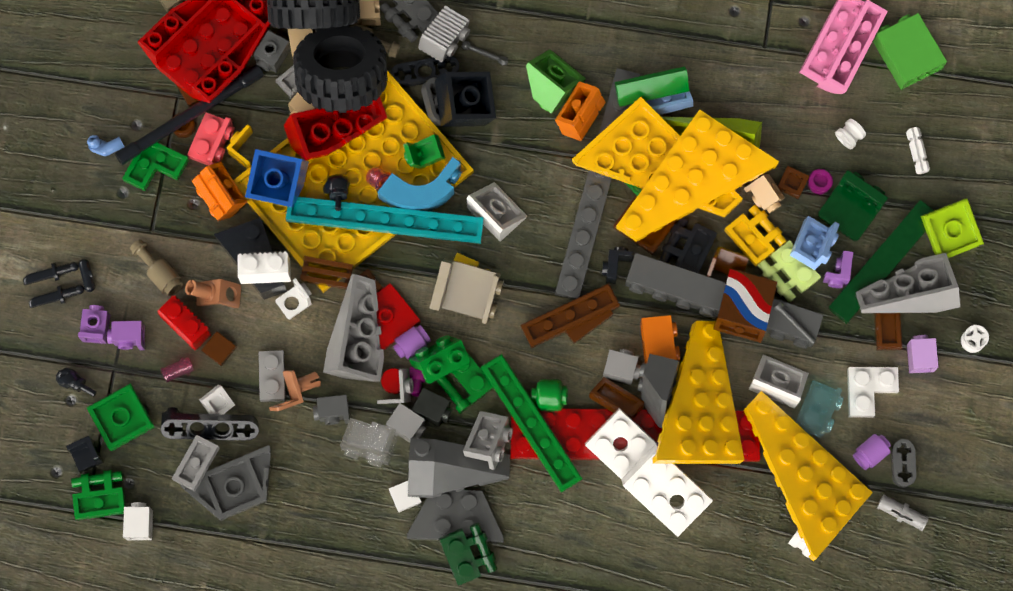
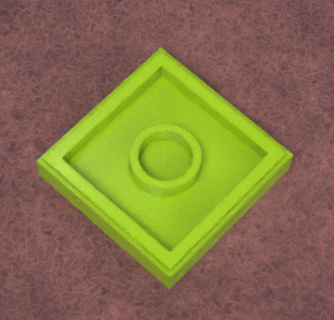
M967 198L921 216L935 255L946 253L947 257L950 258L984 244Z

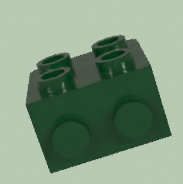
M847 170L838 186L818 212V217L830 226L834 222L839 223V232L852 241H858L881 210L888 197L885 196V192L881 188L866 183L863 176L859 173Z

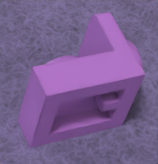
M843 251L841 257L836 258L834 272L839 273L826 272L823 277V283H828V286L832 288H843V286L848 285L853 252Z

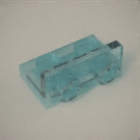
M813 380L795 422L806 432L820 438L825 432L830 433L835 421L831 418L834 409L839 411L844 397L840 396L842 389L839 387L833 389Z

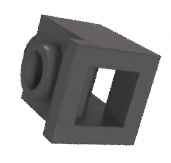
M347 395L317 398V405L313 406L314 420L325 422V425L339 424L340 420L344 419L345 424H350Z

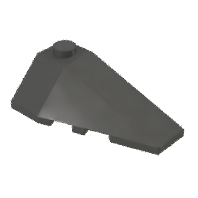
M410 438L408 497L435 498L441 496V493L453 490L459 492L463 491L465 487L477 484L483 486L507 480L510 473V454L504 453L503 460L498 462L495 470L489 469L488 461L464 456L463 449L465 445L437 439Z

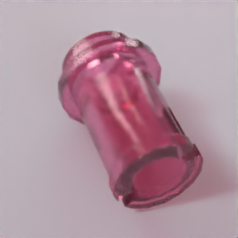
M181 357L180 361L161 368L167 383L185 374L189 376L191 375L190 372L194 371L189 357L185 359Z

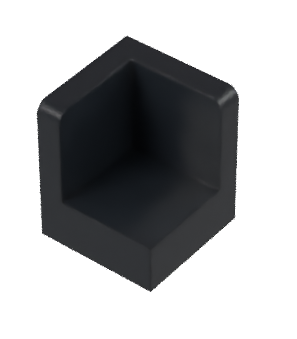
M86 436L66 446L67 450L72 454L80 473L104 463L94 440L90 436Z

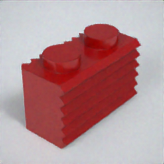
M172 296L157 311L159 316L193 350H197L211 336L208 326L202 323L201 319L195 316L194 312H191L177 296Z

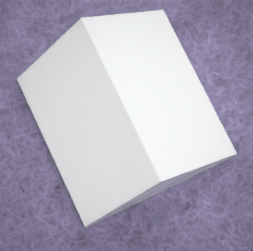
M495 182L467 197V208L476 217L484 218L483 225L499 241H502L527 217Z
M763 354L749 390L758 394L762 391L770 399L795 408L801 399L809 373Z

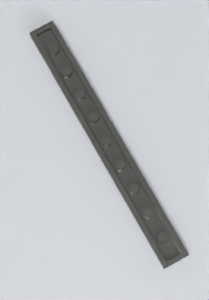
M617 68L599 134L631 106L619 107L615 82L639 77L640 74ZM588 171L557 284L556 296L572 300L580 297L612 180L610 177Z

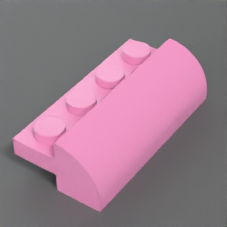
M836 0L799 73L817 82V87L827 92L844 94L850 86L888 11L870 0Z

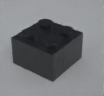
M445 72L435 80L441 127L486 126L496 119L490 72Z

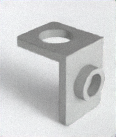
M409 368L399 369L400 399L377 400V404L411 402V393H413L414 385L409 375Z

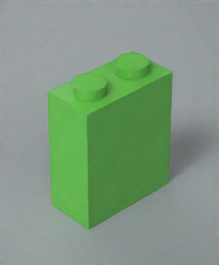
M919 13L910 16V14L905 15L897 21V24L891 27L890 25L881 27L873 40L874 45L901 90L942 70L947 62Z

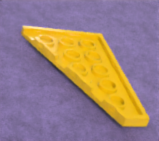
M640 97L572 159V162L576 166L643 189L680 135ZM733 190L726 195L724 194L712 200L709 204L699 207V209L726 217L742 202L743 198Z
M699 110L616 225V229L637 242L647 237L648 234L662 229L663 226L676 219L679 220L694 212L697 208L709 204L712 200L743 186L744 183L758 178L761 174L775 169L779 161Z
M695 321L691 326L690 339L685 347V356L678 370L676 386L673 387L672 400L662 424L663 430L659 434L656 454L652 458L653 464H740L744 461L720 331L713 330L715 321Z
M761 391L743 411L748 421L752 424V431L755 437L758 436L769 469L775 476L777 486L781 488L787 501L785 503L793 522L798 527L799 536L801 539H804L810 552L809 558L814 561L873 492Z

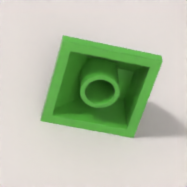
M550 49L529 61L526 65L533 99L539 103L542 109L549 111L551 114L566 103L578 82L584 83L586 80L585 77Z

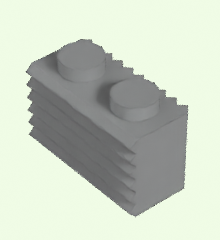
M445 5L421 35L419 50H423L424 53L435 57L440 62H443L447 56L452 57L458 48L457 43L459 40L464 42L470 33L468 28L470 19Z

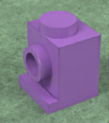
M90 305L89 309H83L80 332L78 333V337L82 342L107 344V331L111 315L108 311H104L103 306ZM97 319L98 321L96 325L91 326L90 320Z
M142 321L111 322V329L107 331L108 344H114L118 346V349L123 350L133 349V346H137L139 350H145L144 324Z

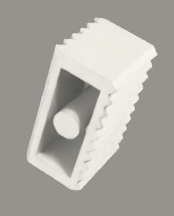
M286 251L284 253L279 252L278 254L276 252L273 254L271 252L268 254L260 252L258 255L256 253L253 255L251 253L248 255L246 253L243 255L239 253L238 278L240 283L291 282V266L288 253Z

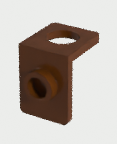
M718 246L707 277H711L713 270L728 274L730 269L745 271L749 257Z

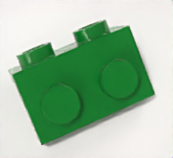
M448 335L437 339L436 344L429 348L423 347L415 351L414 356L408 358L411 366L421 370L426 383L429 384L470 362L462 340Z

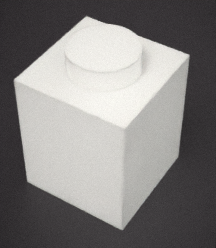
M131 503V507H124L123 538L126 540H152L153 510L150 507H146V503Z

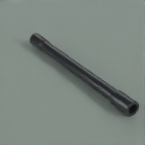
M258 65L251 67L234 79L211 103L199 101L142 138L131 142L115 152L117 160L121 165L126 164L140 155L142 151L241 89L247 88L263 78L262 70Z

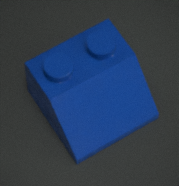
M255 149L245 197L293 208L304 186L309 161Z

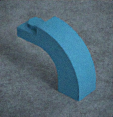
M452 157L434 181L421 186L408 184L392 173L378 190V198L393 208L420 211L434 210L445 204L454 195V187L450 183L455 184L462 174L460 171L461 162Z

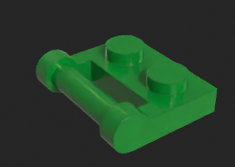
M469 354L470 362L451 372L468 393V398L463 399L446 376L436 380L455 403V409L459 414L494 389L483 371Z

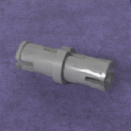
M885 494L882 495L877 505V509L896 517V521L900 523L904 521L920 531H923L929 519L928 516L909 508V504H901Z

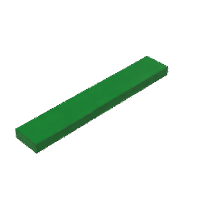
M501 354L481 366V370L559 491L563 493L582 481L581 475L504 356Z

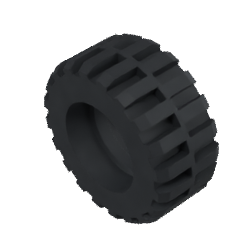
M267 0L268 22L272 27L285 29L331 28L356 24L360 19L359 0Z
M342 26L316 29L315 33L306 35L294 51L293 63L297 91L308 104L312 103V106L319 110L324 108L326 112L332 113L333 111H339L340 113H347V110L357 111L362 106L367 107L371 105L373 100L376 101L386 88L388 79L385 47L378 37L368 30L363 31L361 27ZM336 67H350V68H348V69H343V70H333V69H332V68H336Z

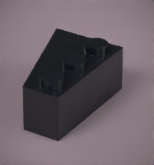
M261 218L214 234L217 242L237 266L239 253L242 255L244 253L247 255L249 253L252 255L256 253L258 255L260 252L262 254L264 252L267 254L271 252L273 254ZM284 282L251 283L264 300L287 292Z

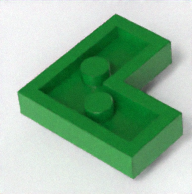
M155 143L132 160L122 179L124 182L143 191H146L156 171L178 181L189 158L164 145Z

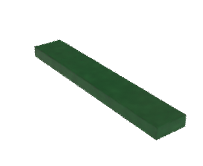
M920 200L828 309L847 324L860 309L856 292L881 279L885 280L926 232L921 216L934 210Z

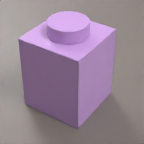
M928 335L914 336L907 344L909 373L934 372L938 368L936 338L928 339Z

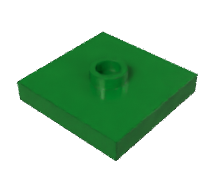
M131 383L87 407L89 414L111 452L155 428Z

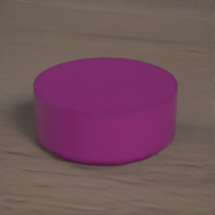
M824 169L814 170L808 178L809 189L819 195L827 193L833 184L831 174Z

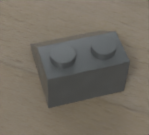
M649 354L647 363L643 362L641 365L638 391L642 392L641 400L644 401V407L657 426L662 428L666 411L672 400L673 387L676 386L679 361Z

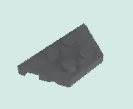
M269 445L207 471L195 492L181 484L180 486L220 521L267 501L271 448Z
M453 490L441 493L439 497L427 498L407 533V539L439 540L440 537L462 528L465 537L472 535L470 526L479 523L482 531H485L488 537L486 542L504 543V537L483 491L474 490L459 492Z

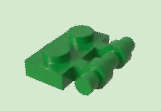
M112 470L104 471L103 474L90 475L87 473L81 474V477L71 478L73 488L82 487V493L72 494L75 520L124 514V507H126L124 488H114L113 486L114 482L123 481L122 471L112 472ZM104 484L105 490L91 492V485Z

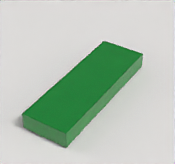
M686 67L615 82L619 107L631 105L640 97L648 101L689 92Z

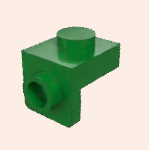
M432 135L414 144L409 142L403 144L405 149L404 158L411 167L423 169L445 159L438 135Z

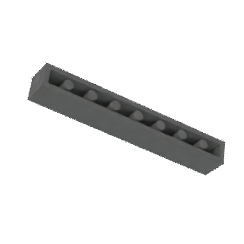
M635 253L625 286L629 287V290L634 293L643 294L645 292L653 295L652 298L658 301L666 302V300L675 302L677 307L689 310L691 307L699 310V313L706 317L718 315L726 285L725 282ZM773 299L766 333H769V336L776 340L783 341L787 339L793 341V345L800 348H812L814 343L812 344L780 311L776 312L774 308L781 302L784 305L783 308L815 340L823 315Z

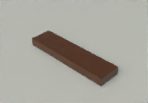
M606 284L521 324L520 327L530 347L533 348L620 307V304L610 284Z

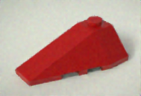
M379 97L376 101L373 100L371 105L367 107L362 106L357 111L347 110V113H340L339 111H333V113L326 112L324 108L290 114L283 126L291 148L304 160L328 156L386 120L387 115Z

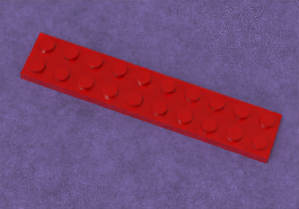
M538 409L570 460H600L585 446V443L614 414L608 409H562L561 411H540ZM641 410L634 417L633 421L657 442L663 428L657 426L647 410ZM735 411L744 455L743 462H759L758 436L755 437L752 431V424L748 421L744 411ZM511 416V428L513 429L511 459H539ZM618 437L614 440L613 446L621 450L627 446L628 442L625 438Z

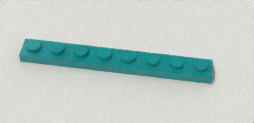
M298 197L294 207H287L286 222L481 244L484 218L349 202H341V211H336L335 201Z

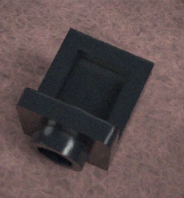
M614 247V250L609 249L608 261H603L602 276H606V284H616L618 261L632 262L633 251H629L626 247Z

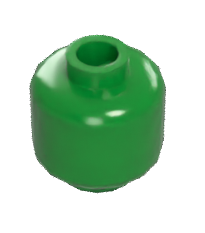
M541 379L538 381L537 387L532 388L531 399L533 403H537V408L540 411H561L563 405H567L568 402L567 385H563V382L559 379Z

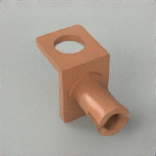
M216 279L204 282L189 280L185 286L187 295L197 297L196 305L199 307L215 304L232 308H239L240 284ZM229 287L234 292V299L232 301L228 300L226 296V291Z
M294 370L283 371L291 400L271 406L269 409L270 411H280L303 403L302 392L320 387V380H315L319 378L318 374L314 371L311 374L296 378Z

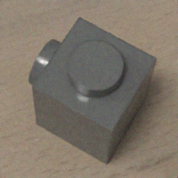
M268 30L254 52L256 65L264 71L269 72L271 70L277 73L291 50L289 41Z

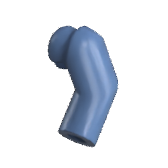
M92 135L87 139L88 148L93 153L102 156H108L124 147L120 137L109 142L99 139L97 135Z

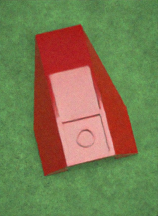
M186 0L172 8L138 40V44L155 67L190 97L211 103L243 71L269 28L267 0Z

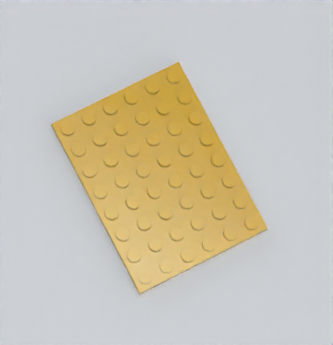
M387 70V85L380 96L387 119L328 156L306 160L309 161L304 186L298 197L330 200V194H324L323 185L326 184L329 176L342 174L348 177L350 185L347 199L341 200V202L390 207L378 198L377 192L392 173L408 184L415 186L426 185L434 181L452 157L461 162L460 171L462 172L455 184L450 183L455 188L473 174L474 170ZM432 135H438L445 159L423 169L411 167L404 158L405 149L403 144L407 142L414 144ZM288 138L270 151L271 153L303 159L291 148ZM251 167L233 180L244 197ZM245 197L249 206L301 267L304 264V256L353 264L354 269L397 235L286 222L287 206ZM309 264L310 267L347 273V270ZM307 272V275L311 277L323 278L334 281H339L340 279H342L338 277ZM316 284L323 293L330 288L329 286Z

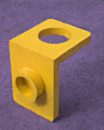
M248 124L241 132L237 131L231 137L230 144L227 147L229 155L246 169L251 167V163L237 151L253 133L251 126Z

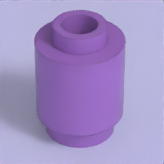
M421 325L416 328L413 326L394 339L396 345L393 348L400 358L405 356L409 360L408 358L415 355V351L427 347L431 340Z
M873 434L856 448L853 458L864 470H867L869 467L873 468L890 454L889 447L891 445L883 435L877 436Z

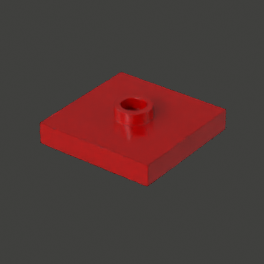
M391 283L377 293L378 311L376 314L378 326H381L379 340L380 349H383V351L395 343L394 339L421 323V320Z

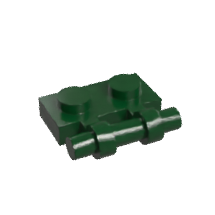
M479 523L470 526L472 535L465 537L461 528L439 538L458 586L480 577L481 574L478 567L481 565L486 566L488 573L497 570L494 562L496 557L494 552L490 551L486 542L488 537L486 532L482 531ZM477 544L481 555L474 558L470 546Z

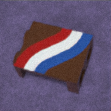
M730 269L725 280L726 285L713 330L761 343L767 329L777 281L770 280L764 276L759 277L748 274L743 270Z

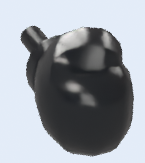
M342 174L329 176L326 184L323 185L324 194H330V200L335 201L336 211H341V200L347 199L350 185L348 177Z
M64 368L56 374V381L61 387L66 389L72 388L78 392L82 390L93 397L97 393V391L86 386V380L81 378L73 369Z

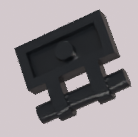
M681 218L671 228L670 232L672 234L667 244H664L661 249L662 255L659 261L669 263L671 257H675L678 259L675 266L699 274L718 233L695 223L692 231L685 228L688 220ZM680 238L687 240L683 250L676 248Z

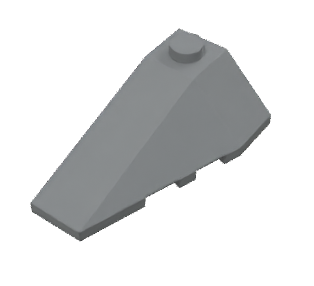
M946 253L921 258L915 262V266L905 271L900 269L895 272V276L887 280L881 279L856 292L861 313H937L960 307L959 287Z
M357 274L351 275L329 341L323 373L345 379L380 382L384 352L383 349H380L379 335H381V326H378L377 323L378 301L375 280Z

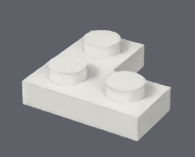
M848 367L849 417L873 418L875 416L874 393L899 392L898 367Z

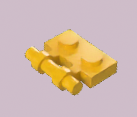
M755 204L748 210L754 218L749 220L743 213L729 224L724 231L756 267L774 253L775 249L770 244L772 241H775L781 247L787 240L783 237L781 229L775 227L767 218L768 214L764 210L761 211ZM760 224L768 233L765 237L756 228L757 225Z

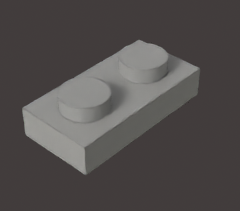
M283 350L259 351L260 402L285 401Z
M196 435L172 480L195 492L220 449L219 446Z

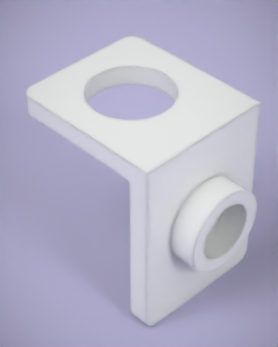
M296 278L292 280L294 287L276 299V304L289 320L312 305L309 297L312 293L304 282L300 284ZM295 297L298 299L299 305L295 310H288L285 307V300L287 298Z

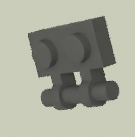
M392 0L397 6L391 8L385 2L380 7V10L385 14L386 20L393 22L399 29L398 32L403 38L407 37L411 43L418 38L414 30L418 27L424 33L439 14L427 0ZM404 13L411 21L405 23L400 15Z

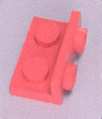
M206 112L187 153V157L205 165L215 164L217 161L221 162L225 154L224 145L227 140L230 141L235 130L231 118L226 117L223 119Z

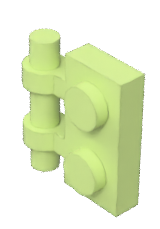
M790 240L771 254L770 258L775 263L773 266H770L766 260L758 264L764 277L777 281L776 288L778 290L776 292L780 297L784 296L789 303L796 298L791 289L796 287L802 294L821 278L816 270L790 256L794 246ZM780 270L789 279L788 282L784 283L777 273Z

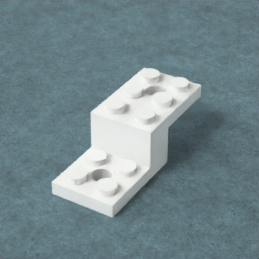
M620 408L585 443L588 449L621 478L623 486L677 537L713 501L676 464H653L652 458L656 454L658 443ZM616 438H625L628 442L627 446L621 450L616 449L613 446ZM673 495H681L684 498V502L681 506L674 507L670 504V498Z

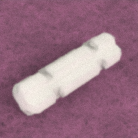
M910 128L906 134L908 140L911 141L909 146L913 162H916V165H914L916 173H927L930 170L929 162L926 161L927 155L923 139H920L922 136L920 128Z

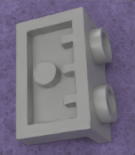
M480 411L463 449L464 456L488 461L489 469L495 470L498 462L503 460L506 442H510L513 429L510 428L508 417Z

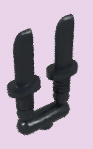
M81 259L79 265L76 262L57 267L56 263H51L52 268L28 274L23 278L24 285L51 278L58 281L60 280L59 275L77 271L79 268L84 287L77 285L76 287L73 286V288L70 287L63 290L61 285L57 286V291L32 298L29 301L30 308L60 301L63 304L66 303L65 298L82 294L84 289L87 292H92L95 289L93 273L87 259Z

